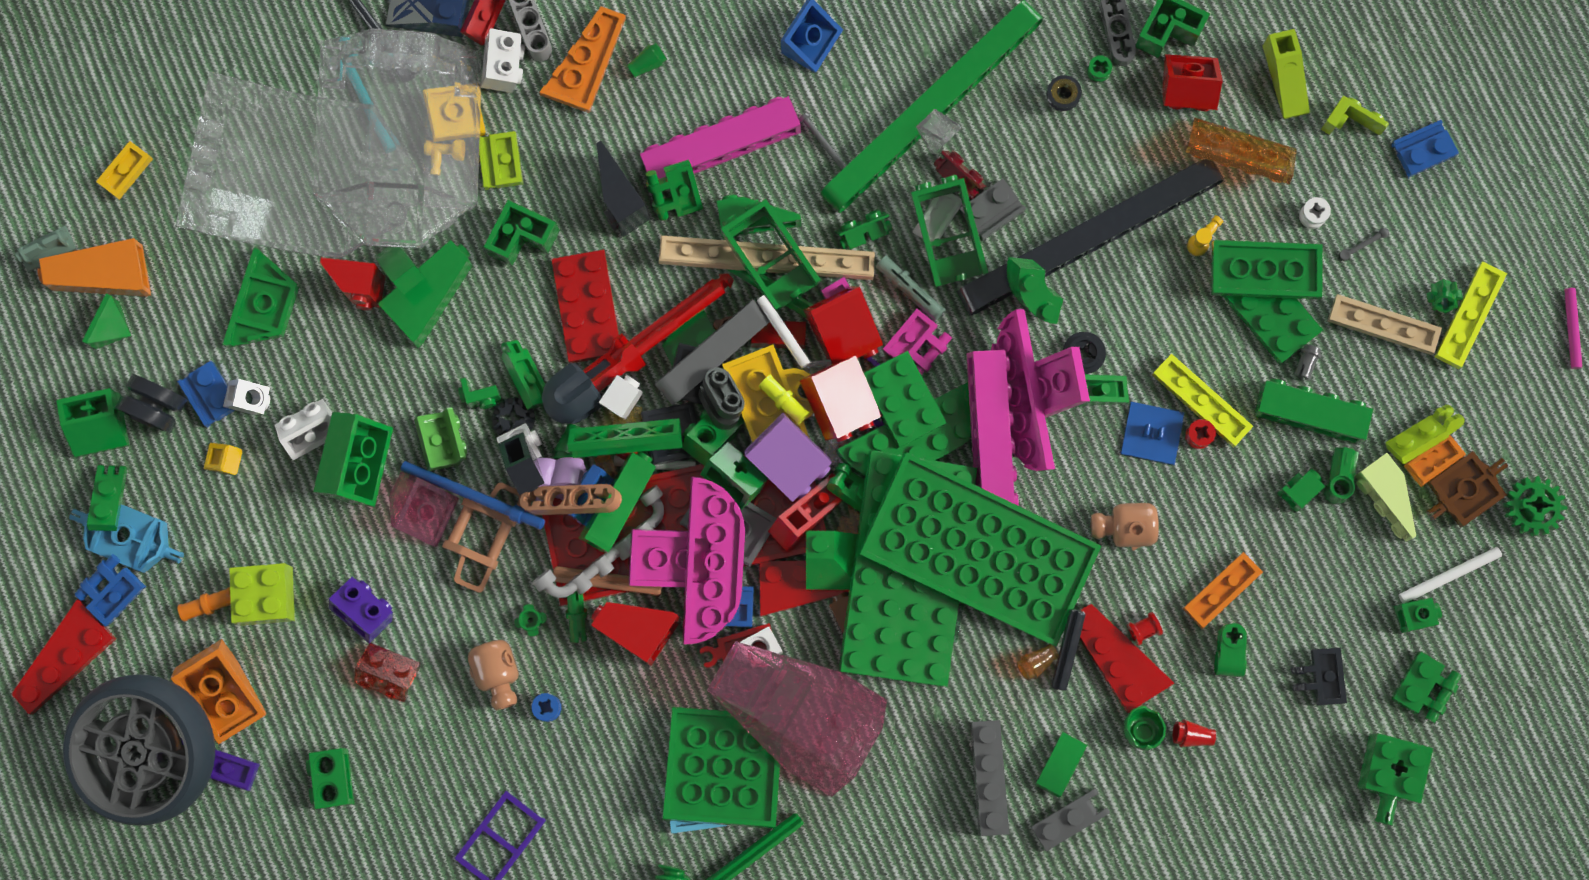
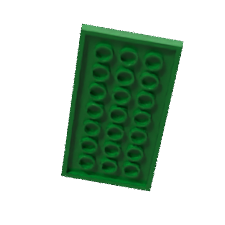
M869 451L838 671L948 687L959 601L858 554L902 458V455ZM922 459L975 485L977 468Z
M904 452L858 554L1057 647L1066 627L1069 611L1074 609L1102 546L910 453Z

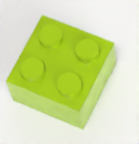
M281 563L229 568L231 623L245 626L295 621L292 566Z

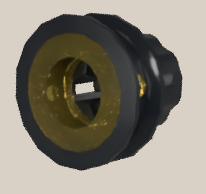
M1057 76L1048 85L1046 93L1048 103L1057 111H1070L1080 101L1082 94L1081 85L1072 76ZM1064 93L1067 99L1060 98L1059 94Z

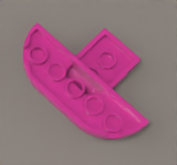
M1016 309L1008 314L999 325L998 330L1001 331L997 342L992 343L991 350H1005V354L1010 360L1007 383L1011 385L1012 389L1011 399L1008 400L1009 411L1013 413V426L1010 427L1011 438L1015 441V453L1012 456L1019 458L1027 469L1034 471L1053 470L1055 466L1045 418L1090 401L1080 348L1070 347L1034 362L1025 310Z
M691 477L688 531L631 529L628 584L630 586L685 587L683 644L700 643L717 635L716 633L733 619L740 604L745 526L740 508L731 495L712 481Z

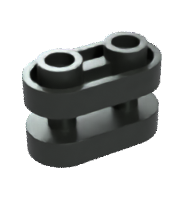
M712 368L707 371L698 393L699 399L712 423L719 429L729 430L737 424L745 402L729 372L723 368Z

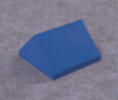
M806 0L781 39V54L812 72H817L843 29L815 0Z

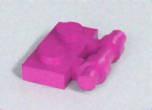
M916 309L883 348V352L892 359L908 351L922 375L932 368L931 363L939 354L942 355L947 350L946 345L951 341L952 337L943 332L939 338H936L932 333L937 329L938 325L920 310ZM926 342L931 348L922 357L917 351Z

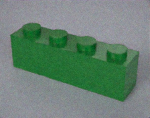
M1270 379V381L1266 380L1260 387L1254 417L1360 445L1367 439L1374 409L1366 407V403L1350 400V402L1339 400L1340 397L1335 394L1323 393V395L1313 393V389L1309 387L1297 386L1294 388L1287 386L1283 380Z

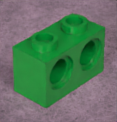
M704 410L699 417L701 420L697 425L694 423L690 424L683 433L685 440L682 449L705 466L715 453L728 442L731 443L740 433L744 424L743 418L739 417L737 424L732 429L722 430L712 423L706 410ZM699 439H703V440H705L707 443H703V442H701Z
M339 748L309 753V760H306L307 775L311 776L312 788H309L310 803L314 804L315 809L353 805L354 796L348 749ZM329 757L333 762V768L330 772L325 773L322 770V762ZM330 785L336 789V796L332 801H328L325 797V790Z

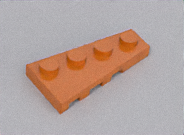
M601 6L582 32L576 44H573L568 51V55L561 65H558L553 72L551 79L543 86L539 92L540 96L590 113L626 20V15Z

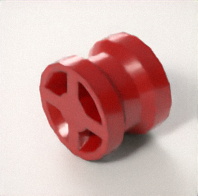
M1205 419L1194 421L1185 432L1187 444L1194 449L1206 448L1214 441L1216 436L1214 425Z

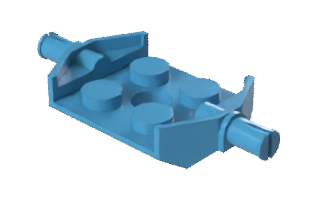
M121 504L117 531L88 530V514L77 509H73L71 513L80 516V518L71 514L69 516L70 520L85 526L83 539L86 550L106 558L114 554L120 559V564L145 573L162 558L170 559L179 564L182 559L173 556V554L184 557L183 552L169 547L166 522ZM127 527L130 532L128 540L119 542L117 538L118 531Z

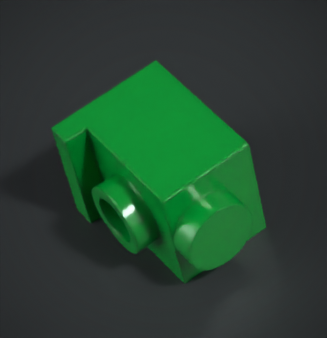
M1310 469L1303 476L1298 472L1287 483L1290 488L1285 485L1277 494L1297 512L1325 486L1321 483V476L1315 470Z
M1432 598L1394 606L1401 633L1439 625L1438 619L1442 618L1441 607L1438 603H1434ZM1420 609H1423L1425 619L1419 617L1418 612Z

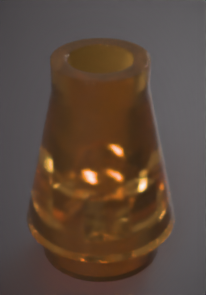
M1049 644L1046 647L1020 656V660L1016 662L1017 668L1026 680L1037 679L1058 658V652L1052 644Z

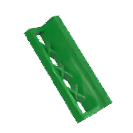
M668 419L572 428L569 431L567 445L568 451L572 452L573 458L682 448L683 442L680 420Z

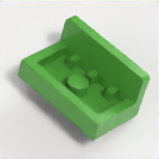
M452 407L446 408L440 413L418 416L414 419L428 471L457 466L466 458L467 447L465 441L461 440L459 433L460 421L458 416L454 414Z

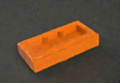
M1449 435L1444 441L1407 462L1404 467L1419 486L1422 487L1462 459L1466 453L1453 437Z

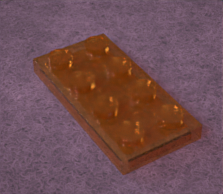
M1194 117L1186 153L1199 159L1205 158L1215 161L1224 167L1231 166L1241 169L1250 175L1264 176L1276 183L1290 184L1294 175L1297 149Z

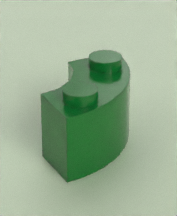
M1008 257L1007 278L1014 296L1039 319L1057 324L1063 298L1053 289L1047 287L1045 270L1034 260Z

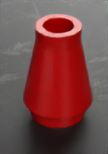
M1184 719L1181 722H1175L1172 730V741L1174 744H1179L1180 747L1213 746L1216 741L1215 729H1209Z

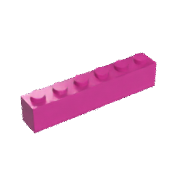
M789 96L785 98L776 97L771 99L767 105L759 108L753 106L744 110L743 114L739 116L724 117L718 121V124L713 126H700L693 131L694 133L687 136L677 135L661 146L658 144L651 145L643 153H640L646 173L650 170H655L658 178L666 177L664 167L688 159L693 173L696 174L801 133V124Z
M1005 350L973 351L967 353L966 356L973 467L977 468L975 485L1019 506L1018 495L1014 493L1017 470L1015 465L1012 464V454L1015 453V441L1011 438L1010 427L1013 426V413L1009 411L1008 401L1012 396L1011 385L1007 383L1010 360L1006 356Z

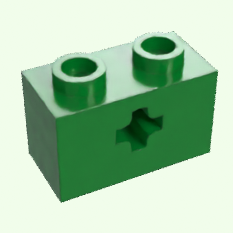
M729 442L708 460L700 474L704 479L712 481L725 489L737 503L740 510L747 506L761 492L769 479Z

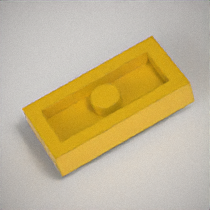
M129 141L96 182L120 200L153 158Z

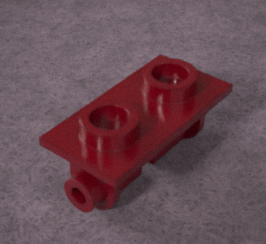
M954 150L951 153L949 151H942L941 153L945 158L939 157L933 163L936 167L935 170L944 178L957 175L959 179L964 178L970 200H973L978 195L977 188L985 189L987 187L982 183L984 178L975 169H967L962 164L965 160Z

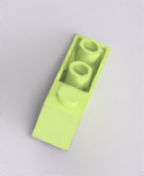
M1386 453L1356 474L1355 478L1358 480L1356 483L1364 494H1369L1373 499L1376 511L1381 516H1386L1391 522V529L1394 534L1400 539L1403 538L1406 542L1416 537L1405 475L1389 454Z

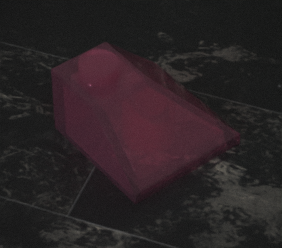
M400 472L389 496L391 527L433 547H437L459 498L418 477Z

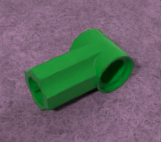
M1335 447L1333 450L1328 484L1324 489L1326 499L1332 504H1342L1354 493V477L1359 454L1354 449ZM1334 485H1341L1345 490V495L1337 494L1334 490Z

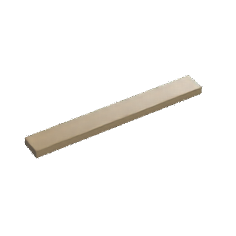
M661 236L659 264L746 271L726 240ZM736 241L756 271H758L760 266L764 267L788 251L785 245ZM798 246L818 276L873 280L875 252ZM790 254L767 269L766 272L787 274L799 265Z

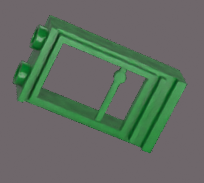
M957 175L942 178V184L931 186V182L916 185V191L911 192L935 287L988 273L964 178L958 179ZM959 192L969 232L941 240L937 238L930 242L920 202ZM971 236L974 250L935 260L932 246L938 247L941 243Z
M757 199L744 208L746 212L738 218L734 214L722 222L724 227L721 228L720 234L724 237L762 295H766L777 312L818 285L821 279L766 199L759 202ZM765 216L788 251L764 267L760 266L758 271H756L733 237ZM791 254L799 266L767 287L759 275L765 274L767 269Z

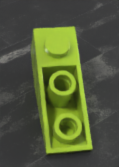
M1291 29L1269 34L1263 44V50L1283 120L1309 114L1303 58L1296 31Z

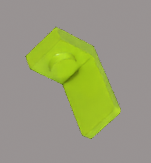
M1343 95L1321 130L1330 135L1335 127L1340 130L1349 117L1374 133L1381 135L1389 123L1385 121L1381 114L1374 111L1370 112L1362 107L1361 103L1356 99L1347 98Z

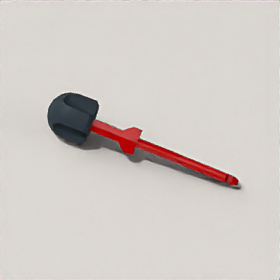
M725 273L719 274L720 278L716 280L711 279L629 341L621 333L613 339L610 350L584 370L576 363H569L553 375L544 386L542 401L546 413L553 420L562 424H575L586 419L602 407V404L599 403L602 398L599 392L612 383L617 375L621 376L626 371H639L646 363L641 356L725 293V288L732 287L734 282L732 276Z

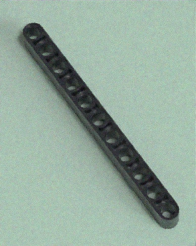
M1211 157L1204 158L1017 258L1034 260L1045 270V277L1215 188L1224 181V178ZM1007 263L966 284L957 291L970 316L1013 295L1007 278Z

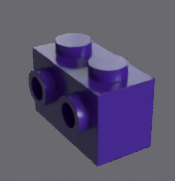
M352 576L329 598V609L370 644L392 622V607L385 599L375 597L371 593V588L364 581L360 580L358 582Z

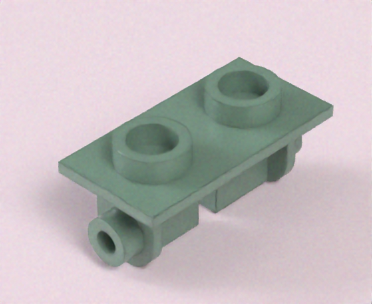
M65 225L18 248V252L15 255L19 262L24 263L29 273L40 267V258L72 252L77 248Z

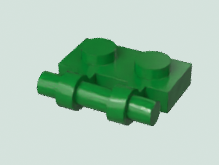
M689 159L664 167L666 177L658 178L655 170H650L646 173V187L648 192L652 194L653 211L657 213L660 221L667 220L669 218L668 211L675 209L678 217L703 209ZM669 189L671 197L664 198L662 191Z
M1419 651L1391 700L1415 714L1419 713L1422 706L1426 707L1429 711L1425 719L1435 724L1439 715L1443 716L1447 709L1445 705L1451 694H1455L1459 686L1457 684L1462 675L1452 670L1448 678L1445 679L1440 676L1445 665ZM1434 685H1437L1442 689L1436 699L1432 700L1428 695Z

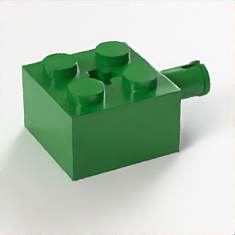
M1380 733L1369 734L1357 789L1378 794L1380 797L1375 822L1393 826L1397 801L1421 804L1433 748ZM1392 764H1396L1399 768L1398 773L1391 769Z

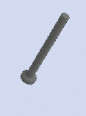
M808 112L804 113L799 118L800 124L804 123L839 168L843 170L846 167L845 163L809 119L811 115Z

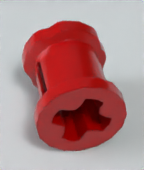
M1153 612L1148 613V617L1134 624L1131 622L1127 624L1128 631L1138 646L1142 644L1143 640L1157 634L1160 636L1163 634L1162 627Z

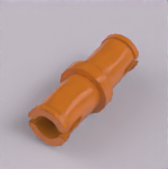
M230 587L210 595L208 593L202 594L199 599L178 605V613L181 620L185 622L203 614L211 615L214 614L215 610L231 605Z

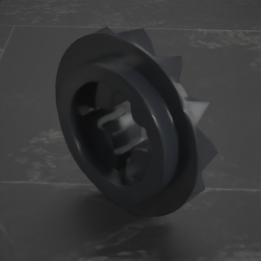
M1090 332L1073 334L1066 340L1063 350L1070 347H1079L1082 350L1089 344L1088 354L1092 358L1086 357L1082 360L1084 374L1096 372L1103 365L1106 358V348L1103 341L1097 335Z
M517 397L503 399L502 402L495 406L491 416L493 428L500 436L524 423L527 424L531 431L535 424L534 410H527L523 400ZM513 408H515L516 415L524 419L516 420L511 429L510 421L502 417L510 416Z

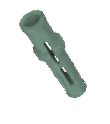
M887 255L876 265V269L893 283L891 286L895 289L899 288L933 322L937 321L945 312V308L939 305L909 277L910 273L907 270L903 271Z

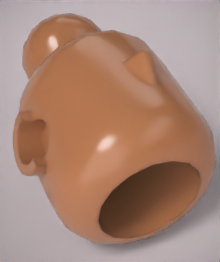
M1150 503L1118 504L1113 508L1112 516H1105L1102 513L1091 515V536L1096 539L1112 535L1116 546L1132 547V550H1136L1141 546H1152L1158 540V512L1156 507Z
M494 640L471 649L468 653L470 675L480 690L491 691L492 707L497 711L515 705L517 703V696L511 690L510 684L518 679L519 672L510 645L504 640Z

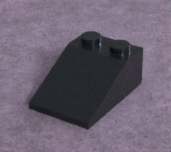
M600 140L596 144L603 201L607 209L603 213L611 229L614 232L619 230L622 236L625 237L649 221L650 218L645 203Z

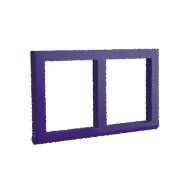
M505 791L454 859L479 879L491 880L463 858L484 831L513 853L512 857L494 879L502 880L545 823L546 819L541 818L508 791ZM507 799L537 821V824L518 849L487 826Z

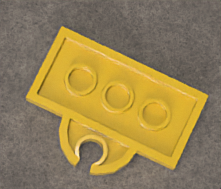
M774 345L722 364L723 368L731 375L744 399L745 406L741 414L752 442L782 413L796 424L783 409L775 407L776 403L759 388L760 383L769 375H772L786 391L790 390L794 394L793 397L810 412L805 420L813 416L814 413L808 399L802 398L798 394V388L801 385L799 380L810 374L805 370L796 368L783 370ZM804 422L797 425L809 437Z

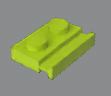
M516 131L491 134L487 137L478 136L485 190L495 187L504 188L524 185Z

